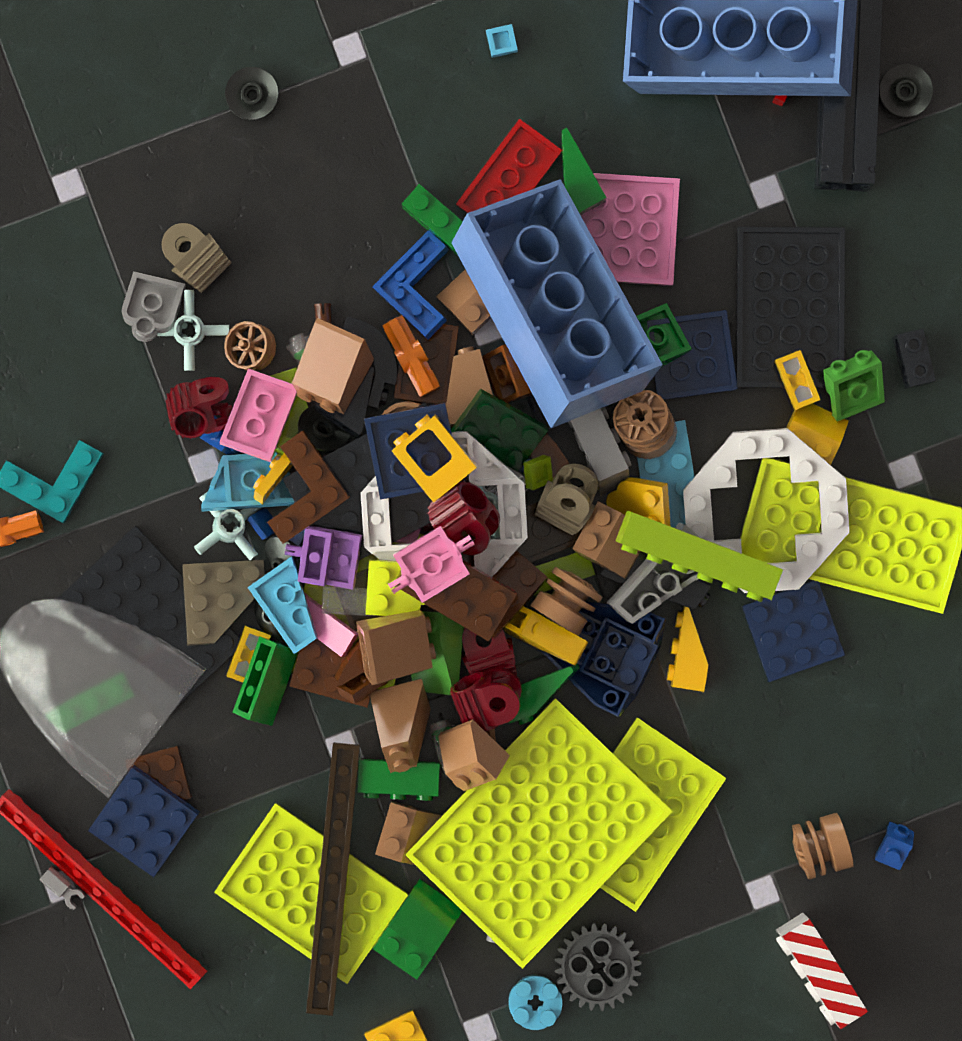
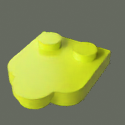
M369 560L366 615L389 616L420 610L421 605H426L402 590L394 594L392 588L390 589L388 583L393 582L401 570L397 561Z

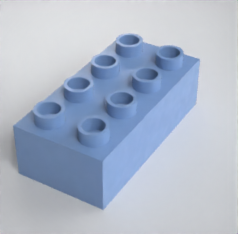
M628 0L623 82L639 94L851 96L857 0Z
M561 179L466 214L452 241V245L550 428L642 392L663 364Z

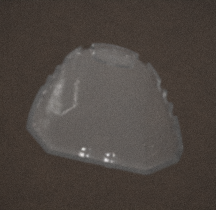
M54 598L33 601L23 606L9 618L0 636V667L18 701L33 723L58 753L80 775L108 798L114 793L123 777L181 700L207 670L177 648L158 637L142 631L135 625H130L116 619L112 615L101 613L90 607Z

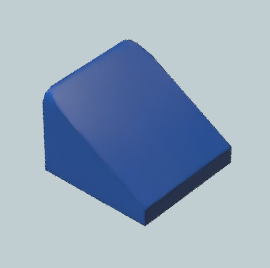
M266 508L248 517L249 523L262 540H267L275 534L267 523L273 517Z

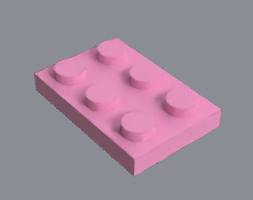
M248 369L220 439V445L271 462L297 396L294 386L291 383Z

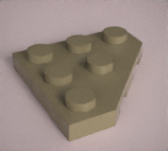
M264 560L183 564L187 646L215 644L255 599L248 587L265 575Z

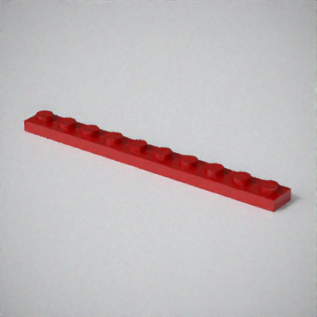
M10 789L1 796L0 814L188 988L191 989L204 976L207 970L201 966L198 960L192 958L177 941L173 940L162 930L159 924L153 922L138 905L134 904L117 886H114L103 876L99 869L90 864L78 850L65 841L62 835L52 829L39 814L26 805L20 796L14 794Z

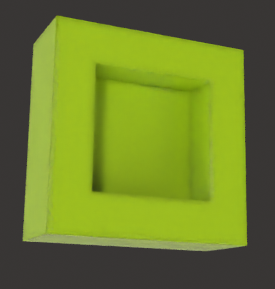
M541 455L523 463L527 489L535 490L545 486L548 480L553 481L551 458L549 456Z

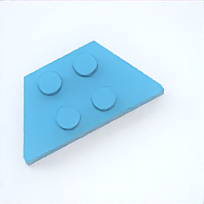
M277 452L274 453L272 460L278 455ZM248 454L223 455L207 495L202 502L201 510L204 512L291 506L295 501L282 479L262 505L254 499L255 489L253 486L262 474L266 477L271 470L269 467L271 462ZM289 471L284 478L290 475Z

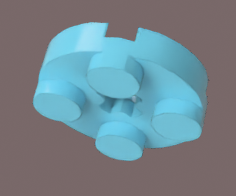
M528 975L518 981L511 989L509 994V1010L515 1022L522 1027L530 1030H541L553 1025L562 1010V996L557 986L548 977ZM533 995H538L539 1000L543 1001V1005L538 1006V1009H532V1005L527 1003L528 1000L533 999Z

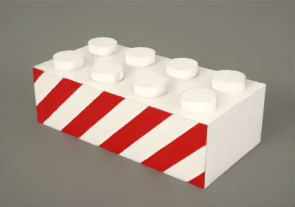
M804 913L776 929L779 934L776 941L787 956L790 954L793 956L794 959L790 963L801 979L806 977L809 981L804 985L816 1002L821 1000L823 1005L819 1009L830 1025L836 1023L842 1029L868 1012L814 925Z

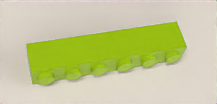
M626 511L616 538V542L623 544L621 550L635 555L640 550L648 553L646 557L648 560L662 565L664 559L673 563L672 569L687 574L688 569L698 572L696 577L709 583H712L713 579H717L723 582L722 588L736 593L738 588L748 591L746 597L762 602L763 598L772 600L783 569L630 511Z

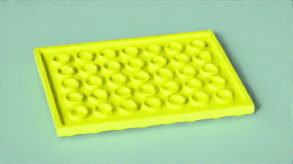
M556 698L505 750L510 756L497 779L467 790L405 854L522 969L673 812Z

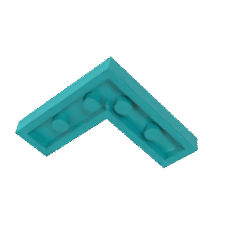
M79 440L53 486L6 460L0 471V488L56 520L65 523L104 453Z

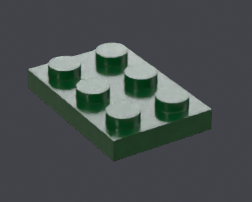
M480 389L451 428V432L467 431L504 465L518 472L546 435L548 427Z

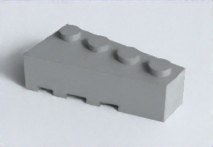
M605 407L568 421L570 428H574L575 432L573 433L579 449L586 454L584 457L587 467L598 478L600 496L617 489L622 481L629 478L628 467L632 466L626 451L621 452L617 445L620 442L617 431L614 427L610 429L606 420L609 419V415Z
M678 523L675 529L699 537L686 524ZM646 559L607 603L626 621L634 623L661 605L663 601L672 595H676L693 581L698 580L696 578L698 572L688 569L687 574L672 569V562L663 559L661 565Z

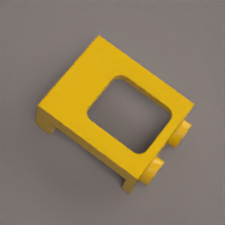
M427 414L415 424L418 428L411 435L405 432L393 442L396 447L393 448L392 452L429 498L435 502L475 470L478 465L471 457L469 458L439 421L438 416L435 414L430 418ZM428 429L435 433L452 455L451 460L431 476L426 475L406 451L407 445Z

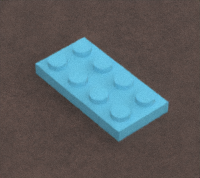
M685 420L675 422L677 427L676 440L670 450L662 456L652 459L638 458L636 456L640 479L668 483L670 523L673 528L678 523L686 524L683 489L694 478Z

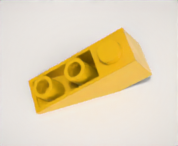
M524 606L504 628L510 636L575 666L588 644L581 637Z
M683 607L682 612L678 611L675 627L679 628L678 638H673L671 654H675L674 665L669 664L667 680L671 681L670 686L704 692L708 662L689 607Z

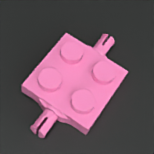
M439 526L393 554L401 567L402 576L388 583L390 589L392 588L394 594L408 585L417 593L423 603L470 574L462 561L461 553L475 544L469 535L454 543L447 537L442 527Z

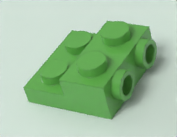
M872 350L858 351L855 357L846 361L836 360L831 363V367L823 370L825 390L830 395L832 416L837 422L885 402L882 362Z

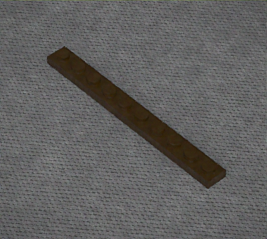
M333 742L306 1008V1013L329 1016L334 1014L360 745Z

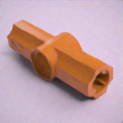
M403 315L382 325L384 332L395 349L394 353L403 371L408 374L418 395L422 397L438 389L440 385L427 362L429 360L418 339L415 340Z
M35 510L11 518L9 516L0 518V547L14 544L19 539L43 533V523L38 511Z

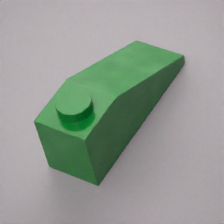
M565 128L561 133L564 186L580 215H583L606 202L607 197L569 130Z
M578 663L576 666L571 665L522 683L519 711L509 724L518 721L519 725L535 720L533 715L540 712L578 671Z

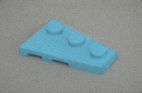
M291 556L250 585L248 589L295 654L318 637L302 584L297 582L298 570L294 557Z

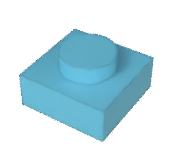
M512 24L486 30L492 58L518 52Z

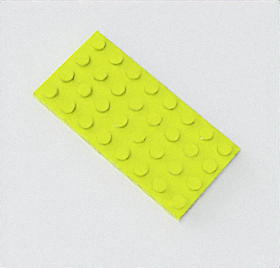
M762 458L740 536L742 554L765 563L796 561L795 535L822 533L818 481L791 483L789 462L774 458ZM845 477L849 534L808 579L943 614L962 550V507Z

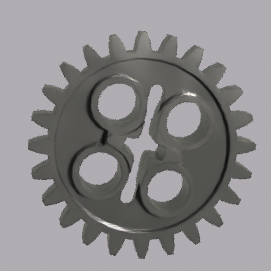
M592 922L591 930H587L582 924V933L578 934L575 930H571L573 939L563 938L567 947L557 948L563 954L562 957H555L554 959L555 962L561 964L560 967L554 969L555 973L563 975L557 979V983H566L562 993L571 991L569 1000L572 1002L578 997L579 1007L588 1002L591 1011L595 1004H599L601 1011H604L605 1003H609L613 1009L615 1008V999L624 1003L622 994L626 993L632 996V991L629 988L630 985L638 986V982L633 979V976H641V971L635 969V966L641 965L642 962L633 957L639 953V950H630V947L634 944L633 939L625 942L626 932L623 931L617 935V926L615 925L608 931L605 922H603L601 929H597L595 922ZM598 941H604L608 944V950L603 954H598L593 950L595 943ZM583 947H588L598 963L604 962L602 967L606 975L613 982L612 986L606 983L597 969L592 971L594 968L593 963L583 951ZM576 957H583L587 961L586 966L581 970L574 969L571 965ZM614 963H620L624 966V971L619 976H614L609 972L610 966ZM592 979H599L602 982V987L596 992L590 991L587 988L588 982Z

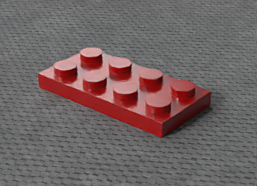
M519 119L458 200L456 206L465 213H469L535 189L560 156L562 150Z

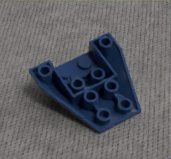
M586 602L596 609L594 612L581 608L579 611L585 617L587 623L578 636L586 640L588 644L577 662L579 665L578 671L569 680L595 706L620 717L637 697L661 648L666 619L649 612L634 623H630L609 604ZM540 650L559 670L572 665Z

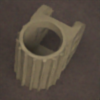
M175 224L165 232L162 238V251L174 266L171 271L201 293L231 264V261L210 233L205 236L198 228L191 224ZM184 242H191V248L187 252H180V246Z
M580 464L563 466L552 482L547 481L534 515L571 535L576 534L586 524L594 511L595 505L592 502L599 486L597 476L592 470ZM578 478L583 481L584 486H574L571 484L570 479Z

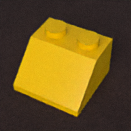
M812 403L794 410L786 428L831 465L840 447L849 421L843 419L837 422L832 416V412Z

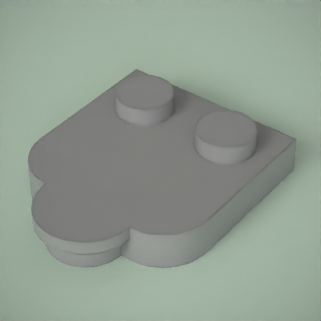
M133 271L122 306V315L124 321L132 326L133 336L137 340L143 342L151 341L158 333L168 332L174 327L184 296V290L186 289L184 283Z

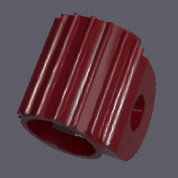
M206 377L191 383L177 384L174 388H171L170 393H167L165 401L172 431L175 430L176 435H180L182 438L191 439L202 434L224 430L233 406L227 402L218 403L225 400L229 393L227 381L220 377ZM214 389L213 392L208 393V390ZM214 415H221L220 418L214 419Z
M462 481L457 483L428 506L429 520L433 528L436 529L441 526L447 537L454 543L464 538L462 536L463 530L476 537L475 540H472L475 545L463 551V554L477 555L482 553L489 545L490 536L496 532L500 525V515L496 507L487 499L485 493L478 486L470 482Z
M467 628L464 629L462 644L465 652L461 653V657L469 674L501 668L517 675L512 639H506L503 630L495 639L492 638L489 646L480 647L476 643L477 634Z
M498 668L486 672H474L463 677L450 688V694L462 724L474 720L484 731H489L501 724L510 722L519 711V699L522 691L521 682L513 672L507 669Z

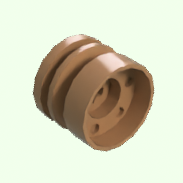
M643 390L620 400L615 407L613 414L615 430L631 454L638 458L652 459L662 456L670 450L676 440L677 427L666 402L660 395L649 390Z
M555 567L552 573L560 577L561 581L557 584L548 578L546 582L554 589V592L551 595L544 591H539L531 606L578 636L587 623V620L579 611L581 608L594 612L596 609L586 603L588 597H591L600 603L603 597L597 593L591 584L574 573Z
M838 813L819 817L820 830L818 831L815 830L811 821H805L807 834H804L800 824L792 825L794 850L799 865L805 871L808 879L816 878L814 865H817L821 876L826 875L825 862L830 861L836 872L853 867L849 842Z

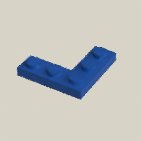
M429 230L373 285L375 291L403 315L427 340L447 320L412 287L449 251L447 246Z

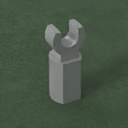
M52 866L40 878V881L57 896L65 898V903L70 909L74 910L77 907L72 902L73 895H78L82 899L86 897L82 889L71 887L72 883Z

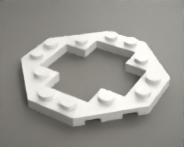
M788 428L733 432L683 489L686 525L700 538L742 554L741 538L714 540L710 489L737 487L735 460L789 456L791 483L818 481L822 533L796 534V561L768 564L783 569L775 591L800 589L849 534L846 478ZM739 588L744 593H748V591Z
M467 431L451 432L452 437L469 458L471 457L478 465L469 474V482L476 486L497 485L500 538L490 539L487 548L482 553L474 555L475 567L492 577L528 538L525 483ZM375 476L361 492L364 547L379 560L396 561L393 554L411 543L392 544L389 498L380 500Z

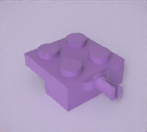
M311 525L305 528L302 547L286 544L285 555L300 557L297 582L319 586L331 585L353 590L356 583L363 535Z

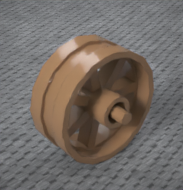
M248 321L238 323L229 330L225 338V354L229 362L237 368L254 371L262 370L271 363L275 356V337L270 329L261 324ZM258 328L262 334L255 339V330ZM246 329H249L248 339L242 334ZM263 340L265 341L264 349L261 345V342ZM244 351L240 359H238L236 352ZM262 352V355L258 360L256 355ZM250 355L252 365L245 366L244 363Z

